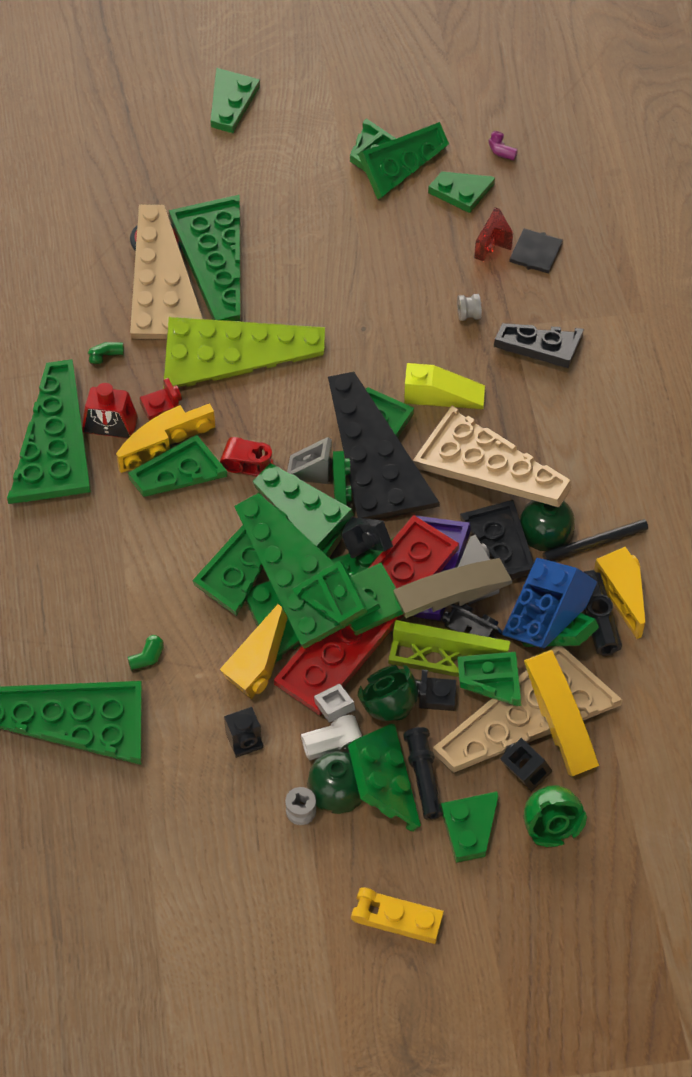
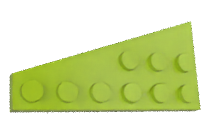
M169 317L164 379L169 378L173 386L177 385L180 387L186 385V387L196 385L197 382L210 379L213 381L250 373L253 372V369L275 367L277 364L287 361L297 362L323 356L325 327Z

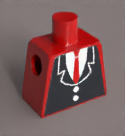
M101 383L97 387H91L84 408L83 433L128 439L134 433L138 420V415L129 393L125 390L113 389L110 383Z

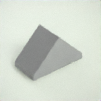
M327 437L290 455L287 472L296 475L305 482L328 484L332 465V439Z

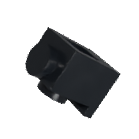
M253 707L224 716L226 736L236 758L264 748L261 740V726Z
M522 738L516 743L509 745L504 755L500 758L503 764L531 792L553 772L547 762Z

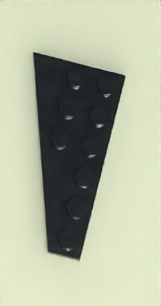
M355 372L329 376L328 381L345 458H350L349 480L357 518L377 520L440 507L439 500Z

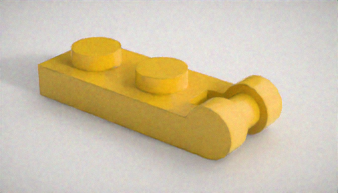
M359 888L356 897L359 902L357 907L353 908L351 920L362 925L436 944L444 911L379 894L369 888ZM370 905L379 908L377 914L369 911Z

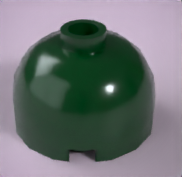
M532 500L526 504L522 511L520 522L527 544L530 547L539 551H549L570 543L574 535L575 518L571 507L564 500L560 507Z
M397 665L382 668L367 678L369 684L364 690L360 686L357 696L370 716L381 721H399L409 715L418 700V685L412 672L406 665H403L404 669H399Z
M335 751L326 753L316 759L310 768L307 780V788L315 795L316 807L321 810L322 807L326 810H331L334 814L350 812L358 807L363 800L360 799L350 754Z

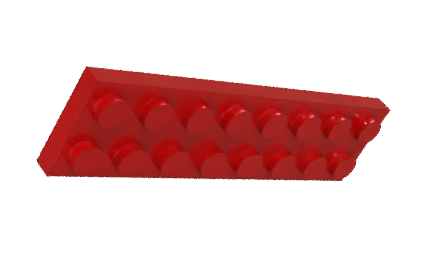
M413 515L392 540L393 547L382 551L370 567L382 563L397 589L419 579L440 573L459 550V543ZM404 614L355 636L350 625L305 649L301 647L273 679L274 685L321 716L322 712L316 706L314 696L338 684H341L344 688L392 631L395 621H400Z

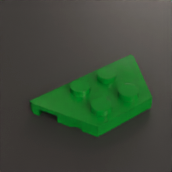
M391 723L352 741L348 745L360 799L372 807H377L381 813L389 818H393L395 815L407 822L406 829L414 832L421 824L395 724Z

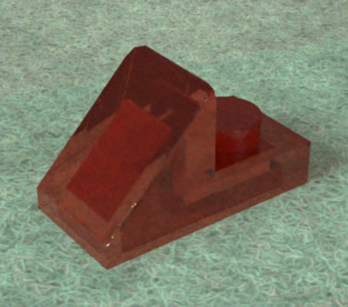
M496 207L475 242L474 258L484 261L488 252H493L495 246L508 250L512 249L513 231L501 210Z

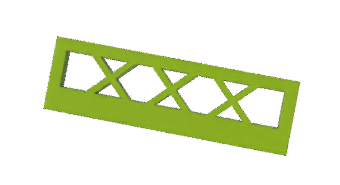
M396 620L388 664L401 667L406 665L412 669L428 670V672L459 677V669L453 662L458 659L457 657L509 652L510 641ZM398 646L409 647L415 653L408 658L396 656ZM430 652L439 653L443 660L431 663L424 656Z

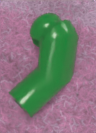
M103 342L91 347L88 351L89 363L101 364L103 362L102 355H124V342Z
M150 635L146 639L142 653L127 657L131 671L158 662L164 649V642L159 636Z

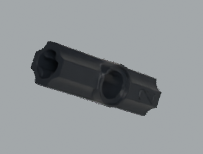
M595 570L584 571L585 574L597 581L591 598L584 609L585 615L596 619L599 626L592 634L596 653L603 656L613 655L622 648L612 613L613 603L607 597L601 573L595 572Z

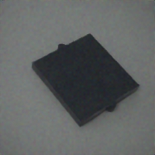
M524 228L509 262L524 266L528 270L534 269L549 274L563 240L546 235L545 232L538 233Z

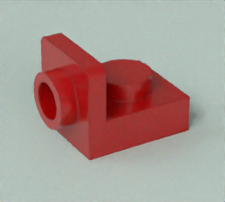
M169 378L163 379L164 389L140 397V404L149 421L179 406V401L182 400L178 386H173Z

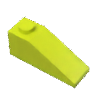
M407 363L404 393L405 404L454 406L471 409L484 408L485 385L435 365Z

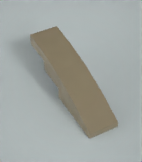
M500 558L449 569L394 589L393 592L405 618H408L429 608L435 612L456 602L462 606L512 584V579Z

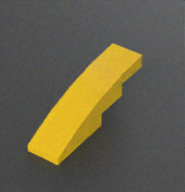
M549 650L524 660L541 715L547 719L554 744L560 748L568 775L575 776L599 766L582 716L553 651Z

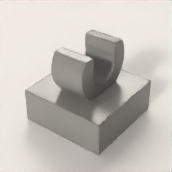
M341 684L314 696L316 706L328 722H332L355 710L354 701Z

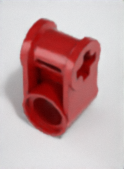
M231 437L227 440L220 459V463L228 472L256 477L270 463L274 464L271 459L272 449L268 444L244 440L239 437Z

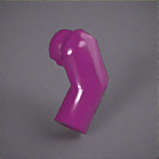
M493 131L488 141L493 153L515 161L518 149L506 146L502 141L504 134L499 131Z

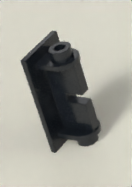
M453 603L449 605L452 608L451 613L446 611L442 617V622L445 623V626L454 631L465 633L469 626L472 628L469 634L496 639L497 637L494 636L495 632L502 635L501 629L497 627L498 621L485 614L482 618L472 613L474 609L467 604L460 606L459 603L457 605Z

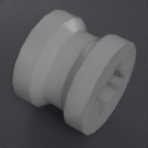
M473 294L471 297L457 296V310L460 321H465L471 317L475 320L481 319L482 308L479 294Z
M297 787L289 791L285 800L287 818L296 825L308 824L314 819L316 814L315 795L305 787Z

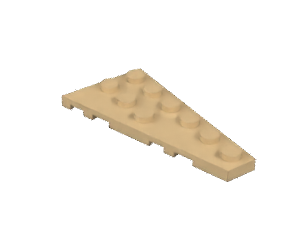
M139 205L130 335L131 339H167L169 317L203 318L165 206Z
M451 406L413 459L418 469L560 507L572 488L568 478L547 465H540L534 461L533 456L527 452L525 454L521 453L514 444L489 428L480 427L470 416L465 417L461 415L454 406Z
M555 646L551 649L567 680L583 720L621 706L622 699L563 646ZM527 670L519 676L521 706H515L492 698L433 747L434 755L453 773L504 753L509 745L516 743L520 738L529 743L551 734L546 717L541 715Z

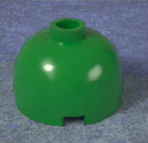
M556 785L539 789L529 797L525 804L523 819L529 836L532 837L537 845L556 847L565 844L561 839L568 838L571 835L574 839L581 833L586 825L587 815L581 801L571 790Z

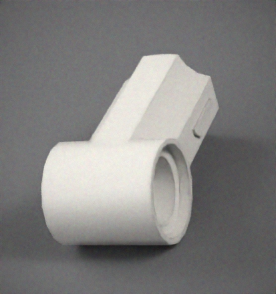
M353 715L342 716L334 720L331 726L301 734V740L308 760H313L326 753L335 751L350 754L348 745L355 739L362 737L356 718Z

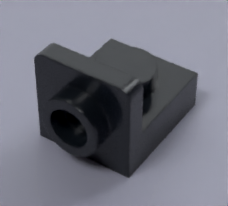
M422 669L421 679H415L418 685V697H420L419 708L454 711L456 680L427 678L428 670Z

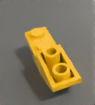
M210 403L186 413L180 405L144 424L125 441L116 453L120 473L133 470L170 450V445L173 443L182 442L186 438L215 428L214 410Z

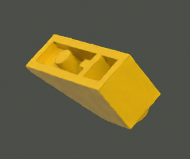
M623 547L597 558L594 570L601 573L607 596L611 599L636 639L642 637L645 626L640 563L635 555H631L628 549Z
M279 604L220 668L225 678L250 699L264 691L272 675L288 619L285 611Z

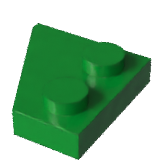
M441 171L428 186V193L470 213L494 186L495 177Z
M516 652L457 657L460 688L515 706H521Z

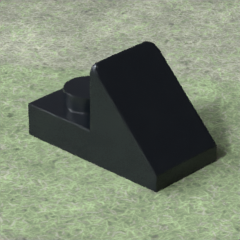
M352 517L346 523L342 532L343 540L351 558H355L369 549L386 551L393 547L385 523L381 520Z

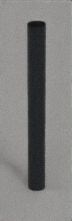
M643 519L543 552V559L554 561L648 530L647 521Z

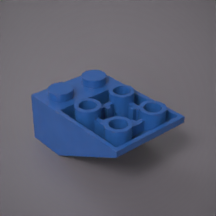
M536 558L502 635L544 649L586 608L597 581L578 568Z

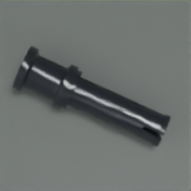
M417 727L404 732L403 738L408 743L410 753L408 763L414 768L423 817L424 819L429 818V820L443 815L432 769L435 756L429 747V729Z

